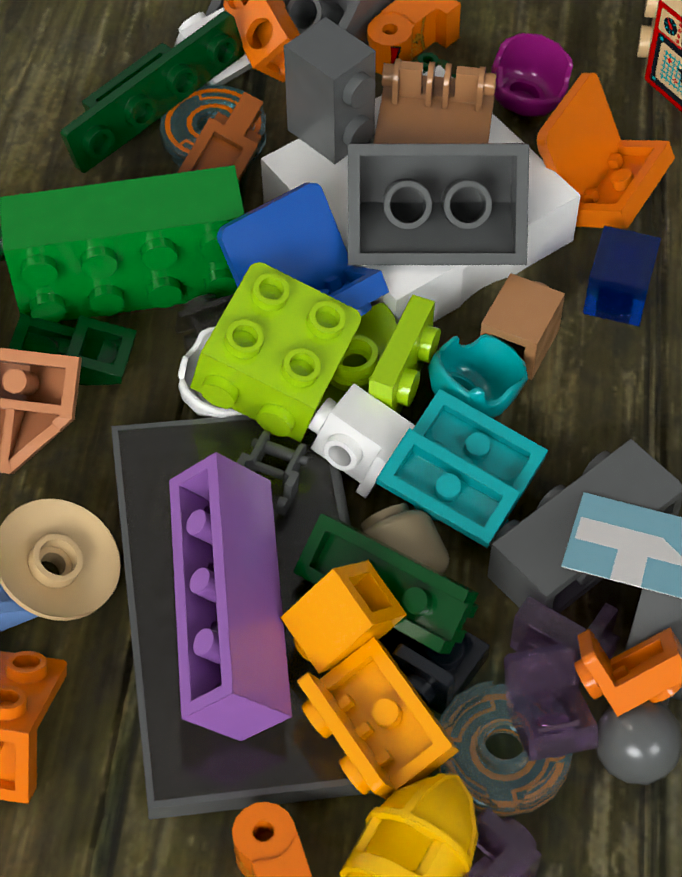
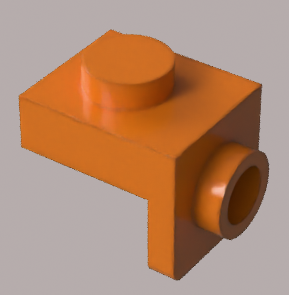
M671 627L612 659L608 658L590 628L577 635L581 659L574 662L577 674L594 700L603 695L605 696L617 717L646 701L652 703L664 701L674 695L682 686V645Z

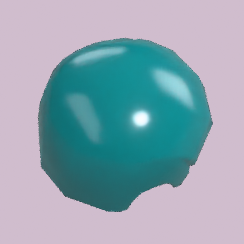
M483 334L468 345L459 344V337L453 336L440 347L439 351L435 352L428 365L433 393L436 395L440 388L491 418L499 416L514 402L527 382L526 363L511 346L492 335Z

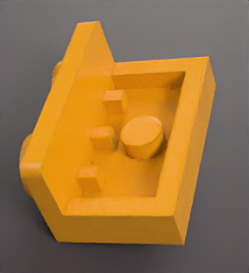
M375 637L367 641L322 678L319 679L307 672L297 680L299 686L309 699L301 705L304 714L325 739L329 738L332 734L347 754L339 760V764L348 779L363 795L372 791L374 794L387 800L394 791L427 777L459 752V749L384 645Z

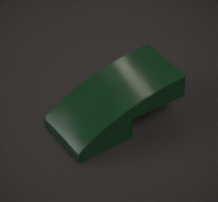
M21 313L8 349L81 357L79 385L121 384L136 339L137 330L79 315L76 327L74 328L40 318H32Z

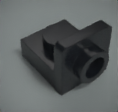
M466 632L462 643L455 642L450 654L438 653L413 639L408 647L399 643L391 653V656L425 704L446 717L488 659L490 645L471 633Z

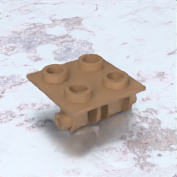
M396 58L395 64L384 63L382 71V86L384 87L373 143H489L496 89V74L486 73V67L482 66L480 68L457 66L456 78H451L452 64L446 63L444 77L435 76V62H429L427 75H423L422 62L402 61V59Z

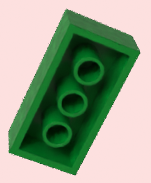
M235 165L0 197L3 251L20 315L22 313L32 318H40L57 323L59 321L78 319L79 315L85 317L111 316L122 312L157 307L168 308L178 304L213 299L224 300L233 297L237 290V285L218 243L217 233L221 226L244 215Z

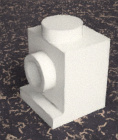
M353 384L338 403L329 397L316 412L308 426L310 430L318 434L310 449L326 459L332 466L342 470L358 481L360 485L355 492L366 499L376 486V478L408 429L413 430L415 425L356 384Z

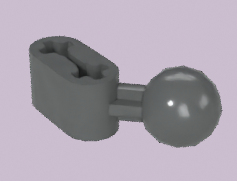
M642 588L625 651L671 627L682 645V599ZM682 686L674 695L658 703L646 701L618 717L611 706L603 712L595 726L594 742L597 757L609 774L626 783L649 785L666 777L676 767L682 755V731L680 722L669 709L670 698L682 701Z

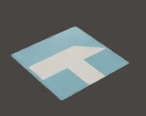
M583 492L561 567L682 599V517Z

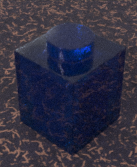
M604 226L589 276L583 314L640 327L661 238Z

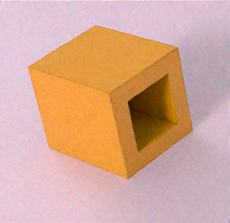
M367 560L333 568L280 618L292 634L297 651L313 665L319 674L336 667L371 638L375 637L377 640L382 638L407 616V613L370 561Z

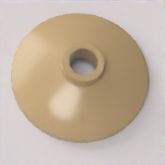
M39 499L19 506L1 524L0 584L9 597L23 609L45 619L69 621L94 613L113 594L120 576L119 550L108 528L89 510L65 500ZM48 561L53 563L58 568L59 575L46 570L41 562Z

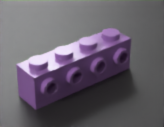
M215 452L169 480L181 719L238 741H243L292 717L284 623L280 618L283 615L272 491L270 480Z

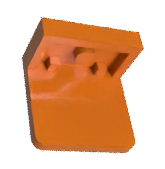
M582 73L537 134L538 152L546 168L555 171L581 195L576 227L606 228L611 230L628 229L675 159L669 141L621 140L596 73Z

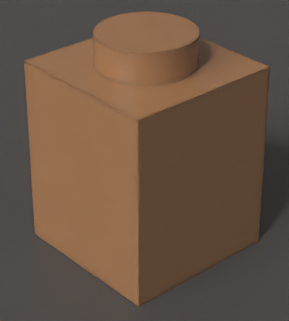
M510 273L481 323L480 336L483 334L492 335L511 346L526 363L528 379L532 380L559 332L565 293L552 289L544 283L531 281Z

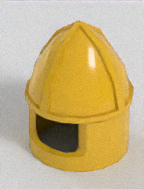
M442 773L433 777H425L394 791L380 807H374L366 818V827L339 872L340 877H468L472 871V861L478 840V828L474 800L459 775Z

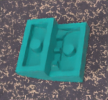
M439 388L413 430L409 428L376 478V484L488 548L543 464L548 450Z

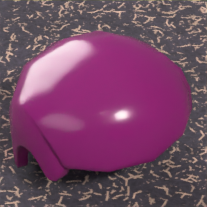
M519 33L505 39L500 45L491 67V73L496 74L495 100L504 109L522 117L546 116L556 109L568 92L570 76L573 70L571 57L559 43L541 34Z

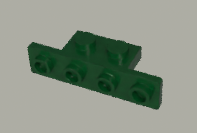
M227 11L221 12L173 48L162 42L82 100L85 112L61 130L62 139L75 167L82 173L88 172L244 55V50L234 16Z

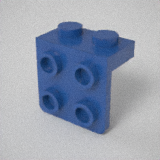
M303 183L226 223L218 230L217 240L237 288L249 267L254 263L261 262L356 309L361 316L371 310L372 301L389 292L381 270L348 265L346 247L324 191L317 183Z

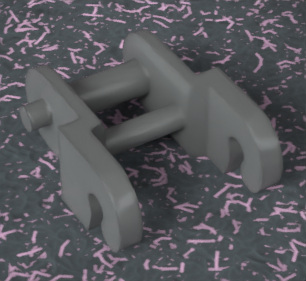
M264 430L259 439L253 438L251 446L254 449L251 454L242 452L237 463L253 472L259 471L283 480V497L280 496L277 501L276 513L285 516L298 491V471L300 466H307L310 458L305 456V444L300 443L296 450L271 442L270 432ZM265 453L288 461L289 464L286 470L283 471L261 463Z

